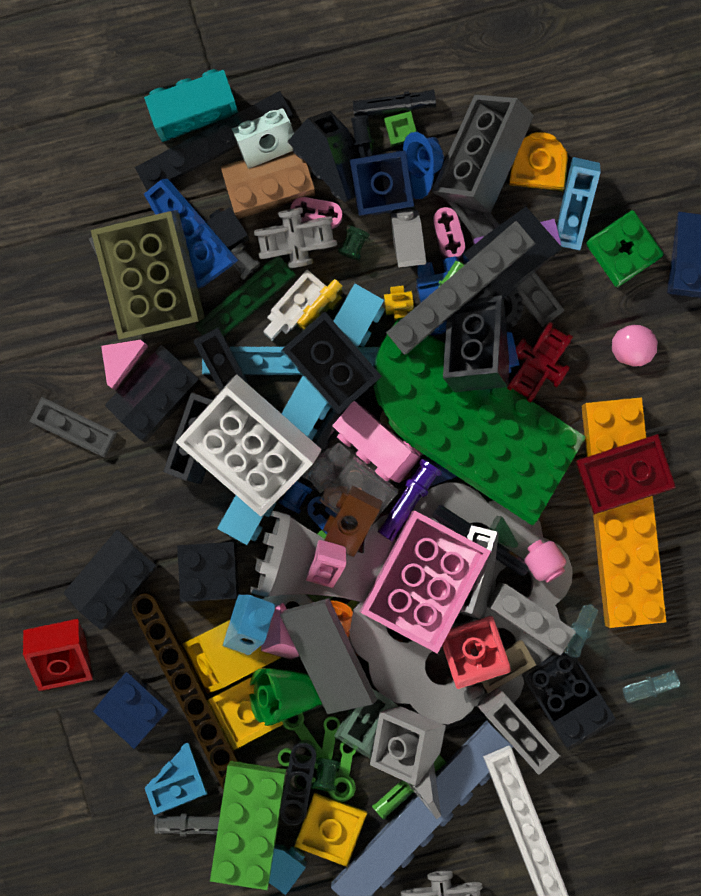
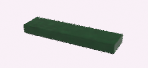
M280 256L274 257L206 315L204 319L199 321L195 328L201 335H204L220 327L224 337H226L296 277L295 273Z

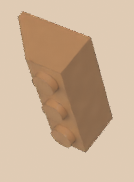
M293 151L248 169L244 160L221 166L237 219L293 203L300 197L309 198L315 196L307 163L305 160L297 157Z

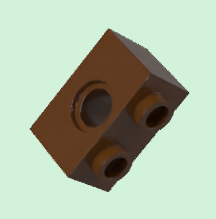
M352 485L348 494L345 492L341 494L335 506L339 508L336 517L330 515L323 528V531L327 532L324 541L344 546L346 554L354 557L379 513L383 501ZM353 516L358 523L349 524L344 520V517Z

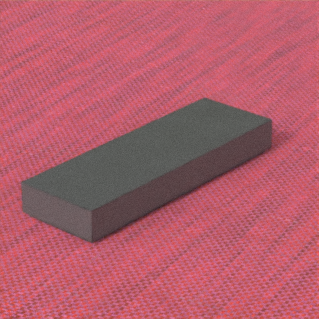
M41 397L29 421L104 458L117 435L116 432Z

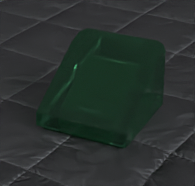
M496 516L489 530L499 533L498 542L508 548H517L518 543L502 516Z

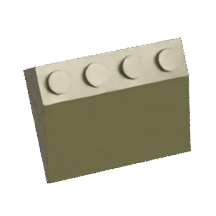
M178 210L91 230L119 340L204 319L205 315Z

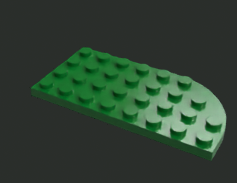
M403 318L397 319L394 325H396ZM387 334L375 359L374 368L382 377L375 382L374 390L379 406H382L390 420L388 422L389 425L413 448L533 526L539 519L586 437L534 402L530 403L527 401V398L513 389L509 390L507 387L454 392L443 379L445 344L432 335H428L405 355Z

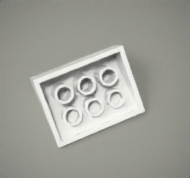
M237 374L176 441L180 447L259 516H262L306 472L322 450Z

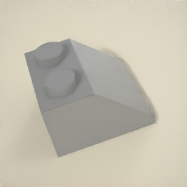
M401 706L380 711L370 765L414 786L419 785L441 752L445 725Z

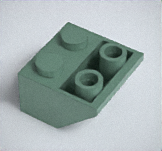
M374 689L372 690L377 700L372 705L349 709L334 735L335 738L369 759L372 757L380 711L399 707L392 700Z

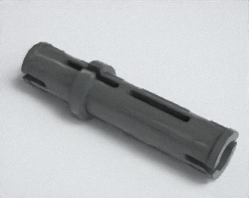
M181 814V816L156 815L154 831L155 834L173 833L180 834V836H186V834L217 835L220 817L187 816V814Z

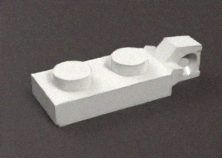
M306 270L272 308L271 314L267 317L271 323L263 331L264 335L273 341L281 331L287 334L292 330L304 314L303 310L308 305L311 306L320 296L319 292L326 285Z

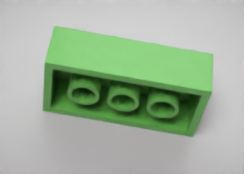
M234 761L229 762L210 882L262 890L268 889L286 769Z

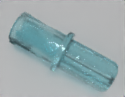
M591 604L582 607L576 622L572 623L570 627L576 632L564 649V652L571 657L580 656L586 639L592 635L591 628L598 615V610Z
M672 670L653 678L647 676L644 681L625 686L623 688V695L628 703L649 696L656 698L659 693L679 688L680 682L676 672Z

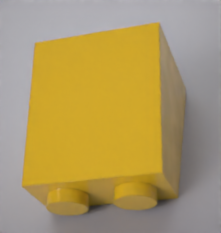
M230 620L183 643L207 694L224 688L281 657L261 651V646L250 655L222 646Z

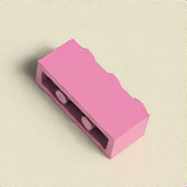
M353 401L333 424V427L339 432L337 438L348 447L354 445L358 449L356 455L365 463L369 464L372 462L378 468L375 472L387 482L392 479L400 483L421 458L364 406L356 401Z

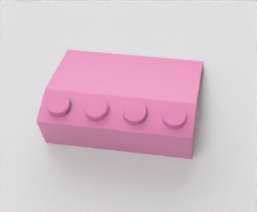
M412 511L359 612L438 654L491 551L421 513Z

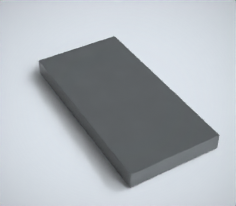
M330 599L287 609L280 614L327 714L372 705L377 700Z

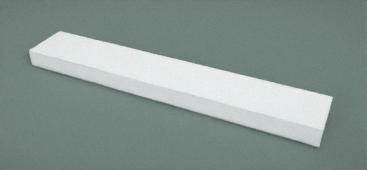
M506 746L483 756L537 896H569L511 747Z

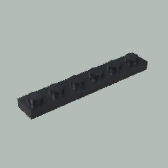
M278 91L136 166L135 169L148 191L162 179L168 178L172 182L238 147L232 129L238 127L242 122L255 120L264 116L269 111L282 108L288 119L293 118V114L281 91Z

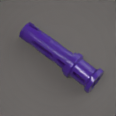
M423 459L419 461L420 466L412 479L406 481L405 486L407 488L377 531L390 541L394 540L420 498L428 495V488L436 476L442 474L439 469Z

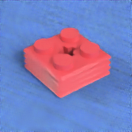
M493 616L451 628L442 644L457 689L495 678L511 671ZM476 648L479 655H470L471 649Z

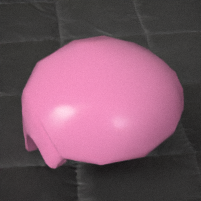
M629 325L618 330L612 339V352L620 363L633 367L643 366L654 358L657 353L658 341L653 331L647 327Z

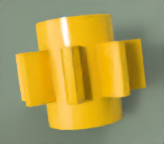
M403 285L390 287L391 294H384L386 315L393 314L394 321L404 318L407 312H411L414 309L412 291L404 292Z

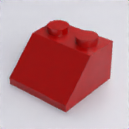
M79 619L23 630V656L38 691L93 680L86 637Z

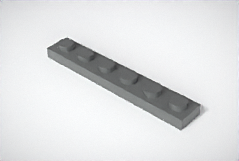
M515 221L386 333L402 353L406 355L536 243L521 225Z

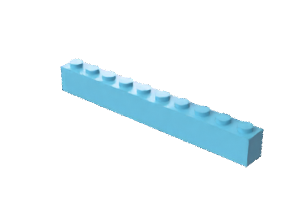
M354 284L333 321L357 348L359 345L364 347L371 335V332L367 331L372 321L378 323L385 310L381 306L384 300ZM302 376L281 414L312 441L317 432L313 426L318 418L321 420L325 418L330 406ZM235 495L217 529L246 545L250 540L255 542L263 528L259 525L263 516H270L276 502L262 516H259Z

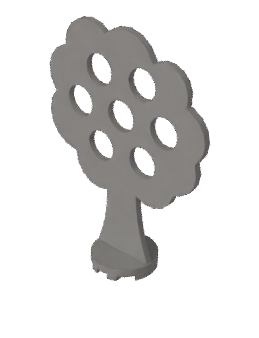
M446 482L429 488L428 495L424 498L421 497L413 508V511H417L443 525L432 516L435 509L439 505H443L469 523L478 522L487 526L489 530L498 532V542L523 559L529 554L527 548L540 539L543 543L550 541L543 538L539 520L532 526L494 500L486 502L478 491L461 483ZM272 511L271 516L277 519L272 534L264 533L262 543L267 544L268 547L264 560L257 559L255 570L261 574L258 588L251 587L250 592L252 594L263 597L311 594L358 601L359 603L353 610L349 641L355 652L368 662V671L373 686L380 694L393 702L410 704L418 714L438 723L450 724L462 720L473 710L474 706L478 707L477 705L490 694L486 693L466 703L464 698L465 687L457 689L454 681L446 685L432 682L425 671V661L432 650L413 640L399 642L393 639L385 625L359 612L405 523L398 531L394 540L390 541L377 532L389 514L381 516L376 520L364 538L363 553L357 552L354 557L346 554L345 569L335 586L330 588L306 581L308 570L315 557L318 541H324V538L295 521L290 515ZM556 544L566 558V565L563 567L565 572L547 583L545 580L538 581L529 570L528 573L532 582L531 590L526 598L560 620L555 605L566 596L572 583L573 569L568 555ZM495 560L491 594L495 590L496 578L499 572L506 567L497 560ZM488 608L486 609L484 618L493 616L497 628L508 630L514 637L515 642L522 640L536 665H539L552 655V651ZM471 618L470 620L463 623H453L451 628L479 619ZM473 648L470 655L478 656L479 652H477L476 648ZM522 674L499 687L513 704L522 692L524 685Z

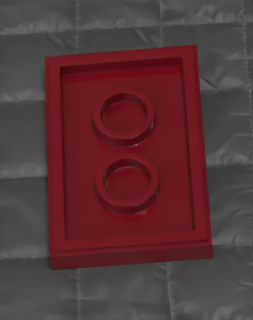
M658 434L576 461L593 515L676 488Z

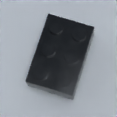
M326 312L321 314L281 350L336 414H340L382 377Z

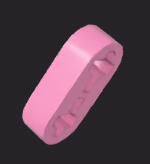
M300 197L291 205V209L301 208L302 204H306L308 210L315 211V214L305 213V216L301 217L302 222L325 217L318 215V213H328L329 209H334V214L338 215L337 218H332L331 229L338 227L342 221V210L334 202Z
M444 207L439 209L433 218V227L439 249L445 259L457 256L459 259L465 250V241L459 219L453 209ZM443 214H446L447 218L453 219L449 224V232H446L444 224L438 223ZM449 236H452L454 244L460 245L456 250V254H452L451 250L445 249L449 244Z

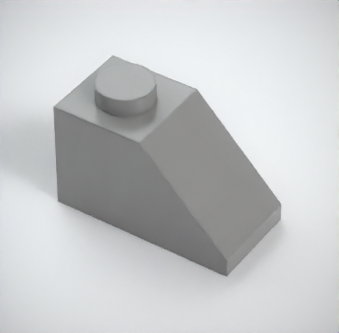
M402 209L397 213H391L393 244L398 267L426 264L421 220L418 210Z

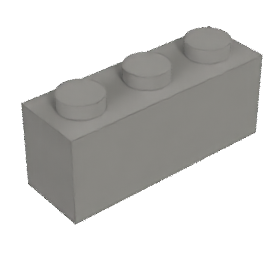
M499 582L490 596L487 606L489 610L556 654L561 655L576 632L507 584Z
M500 688L493 690L477 705L538 775L560 756Z

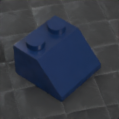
M405 151L350 160L359 216L389 214L402 209H415Z
M129 670L106 694L93 712L135 749L172 706L134 671Z

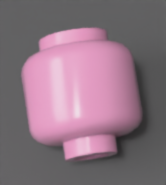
M540 539L527 548L529 554L525 557L524 561L538 581L545 580L549 583L565 572L563 567L566 565V558L553 541L543 543Z

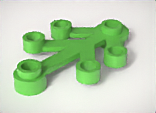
M303 712L298 714L299 719L296 723H291L288 719L283 720V726L286 729L295 730L301 740H309L316 746L317 756L314 768L323 770L328 779L313 777L311 788L328 791L331 798L339 802L351 799L356 787L353 778L349 774L352 756L356 750L353 749L349 753L343 750L345 743L341 742L340 752L342 753L339 772L331 763L335 743L334 735L340 726V720L336 716H329L325 719V736L322 749L303 723ZM335 720L337 728L334 730L329 729L327 722ZM284 748L279 752L278 761L281 765L289 766V762H284L281 759V755L284 752L291 754V749ZM296 753L297 757L302 761H307L312 757ZM296 775L294 778L295 786L299 789L305 787L306 784L300 785L297 781V778L301 775ZM339 782H344L347 785V789L344 792L337 790L336 785Z

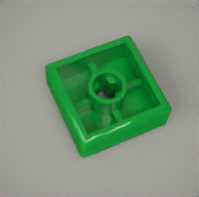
M633 210L591 237L586 243L615 287L621 286L664 255ZM621 243L630 246V255L626 252L622 254L619 252Z

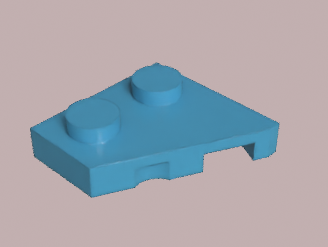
M190 743L184 744L174 758L168 761L161 769V772L145 787L154 815L208 794Z

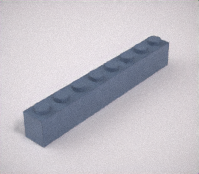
M486 720L446 762L447 764L443 765L435 773L441 817L436 819L415 794L331 882V888L339 896H375L373 893L380 886L382 888L388 886L395 877L393 872L400 865L404 868L414 858L415 855L412 852L419 845L424 847L434 837L432 831L439 824L442 827L445 826L453 817L452 811L458 804L461 806L465 805L473 796L471 791L478 783L482 786L491 778L483 756L506 746H510L512 749L513 746Z

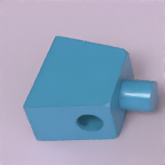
M238 595L222 646L246 655L254 652L266 640L275 604L251 595Z

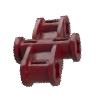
M549 322L534 347L526 343L527 339L523 337L516 347L518 360L523 365L519 368L507 389L515 390L531 403L546 378L552 381L553 386L557 388L570 368L567 365L562 366L557 360L563 354L573 336L563 334L553 327V323Z

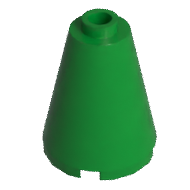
M260 668L251 677L250 685H254V694H249L252 712L256 720L264 722L265 726L274 725L322 704L309 675L306 673Z

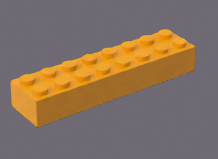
M642 397L591 402L582 405L587 457L646 438ZM653 496L593 515L605 626L614 628L665 623L666 614Z

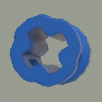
M296 481L287 490L283 499L278 500V503L300 514V507L312 489Z

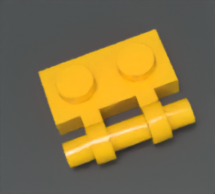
M334 279L328 287L324 286L319 292L320 296L311 306L308 305L303 310L304 314L297 321L298 326L302 330L306 329L321 314L327 312L329 308L334 310L343 299L341 297L343 286Z

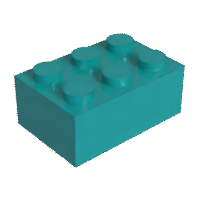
M209 70L198 79H183L178 81L176 86L172 88H157L149 93L150 95L144 97L161 142L219 123L238 113L224 70Z

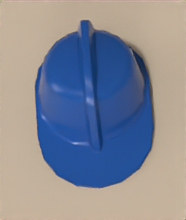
M411 132L405 138L403 151L407 154L413 198L422 199L429 194L432 188L434 174L442 168L444 154L437 138H426L419 132Z

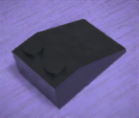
M527 207L485 235L463 254V262L466 264L515 221L521 225L536 243L486 286L493 297L502 296L505 298L563 249Z
M502 296L470 299L447 319L443 379L454 392L508 387L509 351L504 298Z

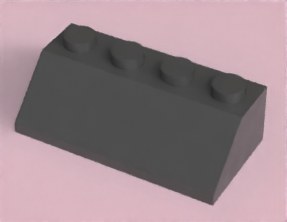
M474 95L431 191L469 210L491 213L534 115L518 98Z

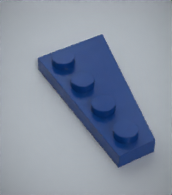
M168 178L160 180L144 193L155 215L173 210L179 211L198 289L206 286L238 261Z

